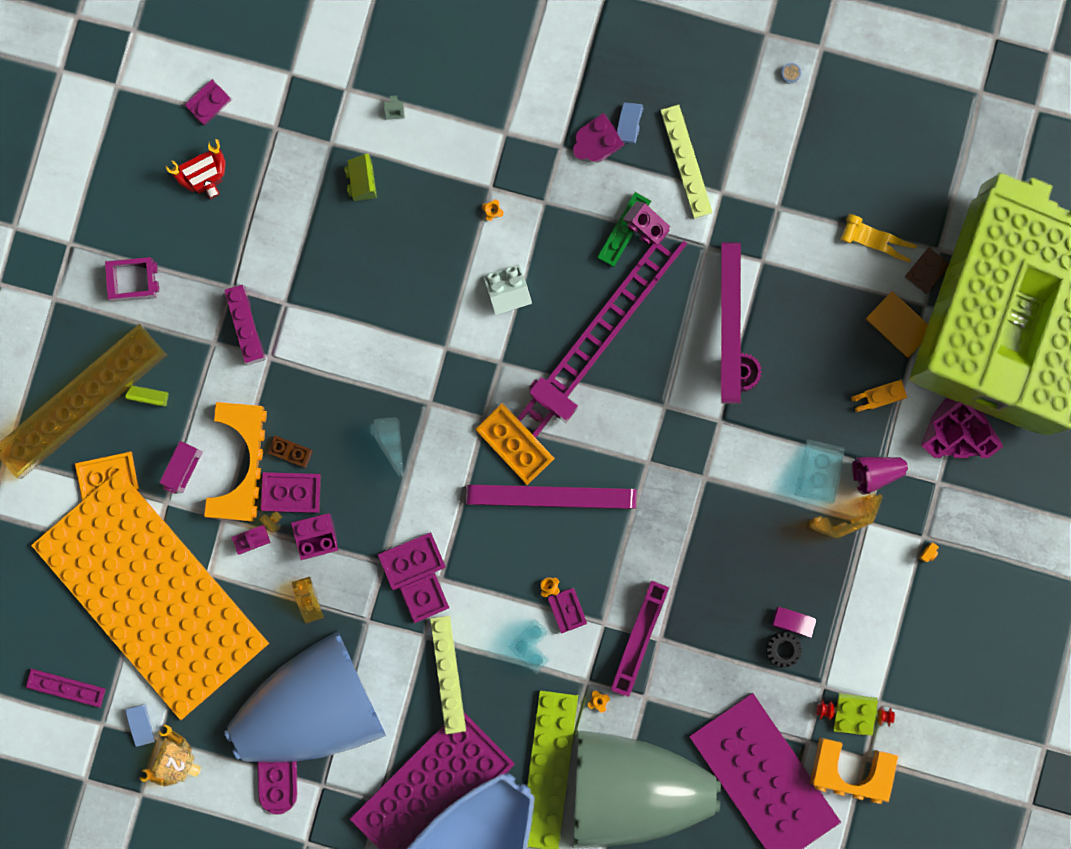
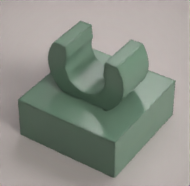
M390 96V102L384 103L386 119L405 118L403 101L398 102L397 96Z

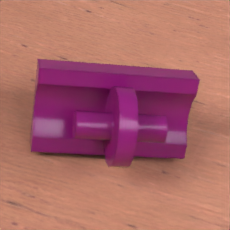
M265 525L231 537L238 555L271 543Z

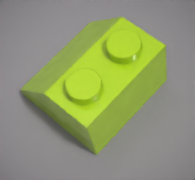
M369 154L347 160L348 166H345L346 178L350 177L351 185H347L349 196H352L354 201L377 198L372 161Z

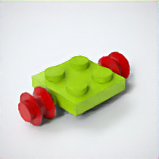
M839 693L837 708L834 707L832 701L827 705L824 704L823 700H821L820 704L817 703L816 715H819V719L827 716L828 720H830L833 715L835 716L833 727L835 732L872 736L875 720H877L879 726L882 723H887L888 727H890L891 723L894 724L895 712H892V708L884 711L883 707H881L876 712L878 697Z

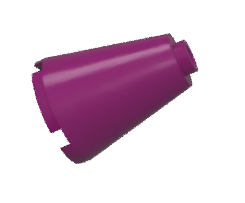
M901 457L854 458L856 461L852 462L853 479L858 481L859 486L857 489L862 495L870 494L905 476L906 471H908V464Z

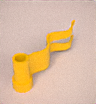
M848 214L847 224L840 240L850 244L853 240L869 248L885 252L899 260L911 262L910 258L898 253L886 243L889 242L916 249L917 245L903 241L887 232L871 228L861 223L862 218Z

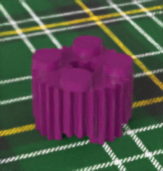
M741 353V369L746 371L744 377L741 376V393L753 389L762 376L760 375L762 367L759 366L758 359L755 360V357H751V354L748 356L747 353L745 355Z

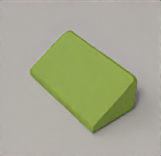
M131 386L125 398L131 401L165 407L169 394L163 391Z

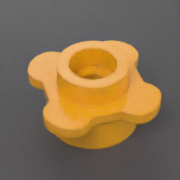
M497 199L482 205V210L485 211L486 220L492 221L495 217L503 216V210L500 209V202Z
M545 578L541 582V595L547 597L548 595L559 594V580L557 578Z
M597 690L593 691L588 707L590 709L595 708L601 713L605 712V706L610 701L609 695L600 694Z

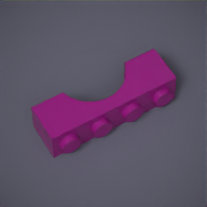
M242 284L225 289L244 362L247 365L265 361L266 357L254 324L246 287Z

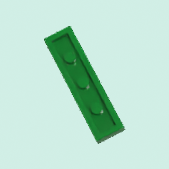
M634 192L598 256L599 260L612 267H615L634 233L627 228L628 224L623 218L636 201L645 203L648 206L651 204V200L637 192Z

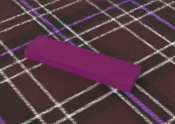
M30 669L26 688L96 707H101L106 688L36 669Z

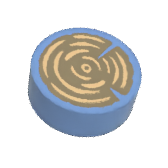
M794 63L785 65L781 73L783 80L787 83L798 81L801 76L800 67Z

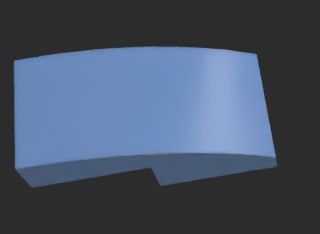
M625 102L623 104L617 133L624 143H636L640 129L639 121L643 111L642 104Z

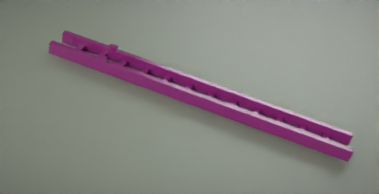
M669 229L658 244H653L546 380L565 392V396L569 397L686 247L687 243L683 241L672 254L660 244L670 232ZM656 248L670 258L662 269L649 260V257ZM644 264H647L658 273L650 284L637 274ZM633 278L646 287L639 298L625 289ZM621 293L634 302V305L627 314L613 304ZM609 308L623 317L616 328H613L602 319ZM598 323L611 332L604 343L590 334ZM586 338L600 347L592 359L578 349ZM574 353L588 362L581 373H578L567 364ZM563 368L576 377L569 388L555 379ZM532 398L517 419L521 422L527 413H530L531 418L537 422L540 421L541 424L532 434L537 438L554 414L549 412L544 419L531 409L537 402Z

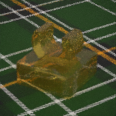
M276 511L271 517L264 514L259 520L272 533H276L280 529L276 523L283 517Z

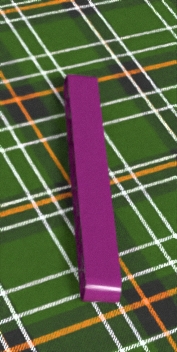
M722 242L721 404H740L741 242Z
M466 485V504L637 509V489Z

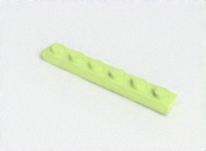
M676 105L661 110V115L693 218L696 219L712 214L711 205L680 106Z
M451 617L431 618L446 734L466 732Z

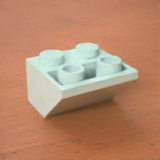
M519 264L483 276L496 315L532 304Z

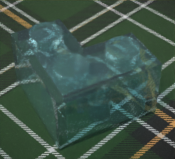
M534 619L513 641L509 648L537 674L550 660L536 647L549 631Z

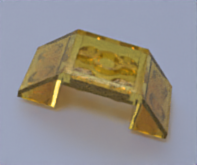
M875 492L862 497V502L858 503L863 514L850 519L851 523L848 525L844 522L832 527L828 517L823 519L822 516L809 520L810 525L805 527L807 530L826 538L838 539L872 524L883 497L881 494L876 495Z

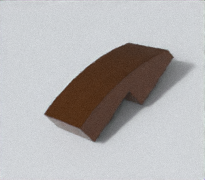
M274 436L268 451L271 455L304 468L307 467L313 452L309 448L278 436Z

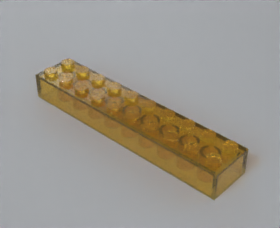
M139 323L0 442L1 461L17 479H23L168 354L145 327Z

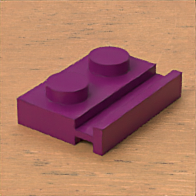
M212 79L185 106L205 126L232 99Z
M574 588L548 597L561 634L587 624Z

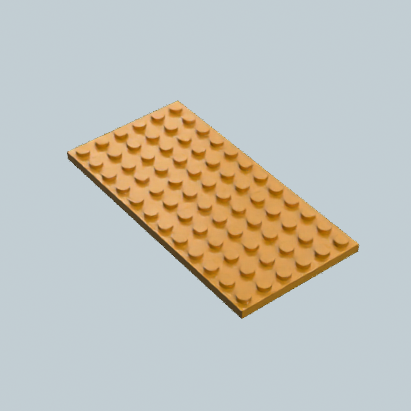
M120 470L31 545L180 720L184 719L270 644Z

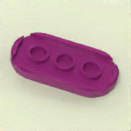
M257 762L258 798L260 804L271 814L286 813L293 808L298 797L297 762Z

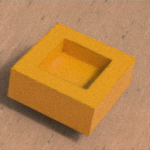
M933 542L929 543L919 556V559L924 563H927L929 560L932 562L938 554L936 550L939 547Z

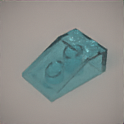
M397 417L374 419V424H371V435L375 437L400 478L404 477L399 419Z
M807 439L794 495L834 504L845 448Z

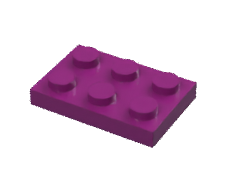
M263 472L261 511L320 513L321 474Z
M432 532L378 554L392 590L446 568Z

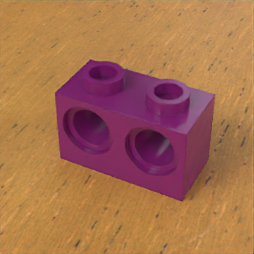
M636 201L623 218L628 224L627 228L634 233L637 232L640 235V239L646 244H658L670 228V225L647 204Z

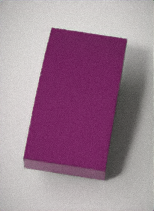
M776 607L772 626L811 638L816 619L795 611Z

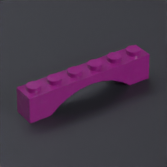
M652 580L650 581L610 690L627 697L630 696L647 645L670 587Z

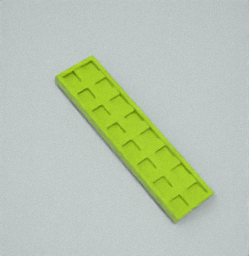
M540 690L528 779V788L531 790L529 793L534 796L527 847L559 849L578 695Z

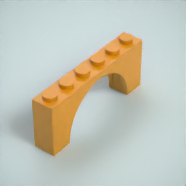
M216 402L214 421L229 425L242 435L249 448L250 466L245 479L235 490L220 497L206 498L204 517L253 522V518L257 517L255 498L258 499L259 487L256 486L257 479L260 480L261 468H258L259 460L263 458V449H260L261 441H264L265 430H262L263 422H266L267 411H264L263 406Z

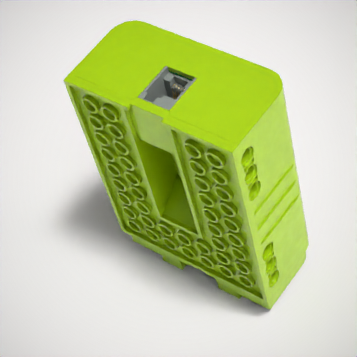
M1000 172L981 184L977 197L969 205L909 380L922 388L961 402L1028 431L1051 435L1071 429V210L1068 211L1057 206L1058 203L1048 200L1052 189L1051 185L1035 178L1022 182Z

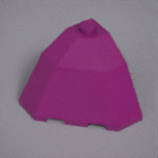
M945 398L931 416L921 442V446L934 458H942V456H953V458L980 456V458H989L1003 447L1002 442L983 412L949 398Z

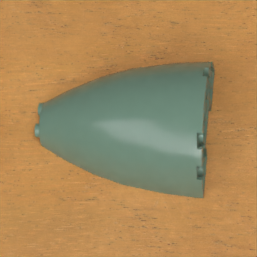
M578 731L573 848H599L643 843L689 828L715 815V812H719L720 800H716L717 792H720V781H716L714 774L694 762L648 742L606 733Z

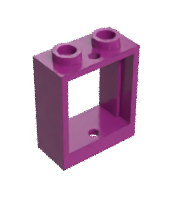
M151 257L105 261L108 300L115 302L157 298L159 282L155 280V274L158 273L157 262H154ZM146 264L149 291L118 294L116 267Z
M542 377L539 380L535 379L529 386V395L565 424L578 409L576 403Z
M180 441L160 481L164 485L163 489L177 494V492L183 493L203 451Z

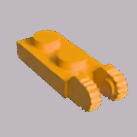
M902 379L851 397L852 401H858L866 397L868 402L867 405L855 408L856 413L908 398Z

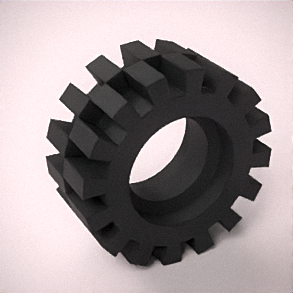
M789 633L775 634L769 639L766 646L768 659L778 667L786 668L793 666L801 658L802 645L798 641L799 639ZM783 642L788 643L792 650L791 654L786 658H782L777 654V647Z

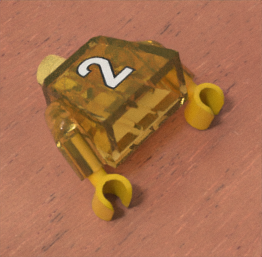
M163 725L167 728V733L163 734L159 731V734L168 737V739H164L152 769L142 770V772L147 773V778L140 777V780H150L154 784L165 787L175 785L179 781L184 782L187 774L197 777L201 766L193 763L195 756L192 754L191 746L184 737L172 731L170 726Z

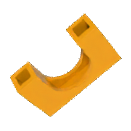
M819 737L810 778V784L815 785L814 789L826 791L829 788L834 790L833 793L844 796L845 792L851 793L853 798L861 800L864 799V796L870 797L871 802L882 804V801L889 802L898 755L875 750L871 770L867 778L857 784H847L841 778L838 771L842 743Z

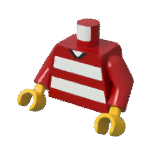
M215 139L217 146L212 147L210 142H208L209 151L178 166L175 161L171 160L174 164L173 169H169L165 165L167 171L173 173V177L180 186L191 192L197 191L198 194L206 191L209 199L220 195L216 185L222 183V177L225 174L226 162L222 151L219 149L220 144L217 139Z

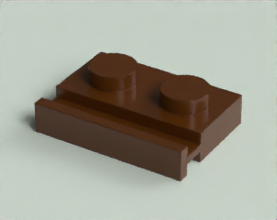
M928 247L904 278L922 290L924 294H927L948 268L949 262L947 263L944 258Z

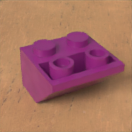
M328 513L291 523L300 560L339 551L331 514Z

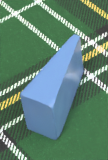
M146 704L125 709L136 747L155 742Z

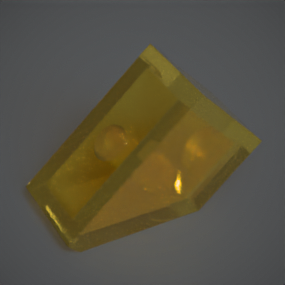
M311 577L293 581L294 597L305 623L324 618Z

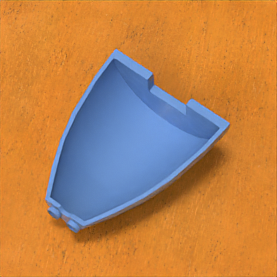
M338 631L309 646L280 666L247 699L228 724V730L225 731L228 741H233L235 748L233 752L237 760L241 758L243 761L268 763L298 762L324 758L358 748L386 736Z
M508 773L502 774L453 803L429 824L408 849H526L531 827L534 796L529 793L531 790L525 785H516L514 777Z

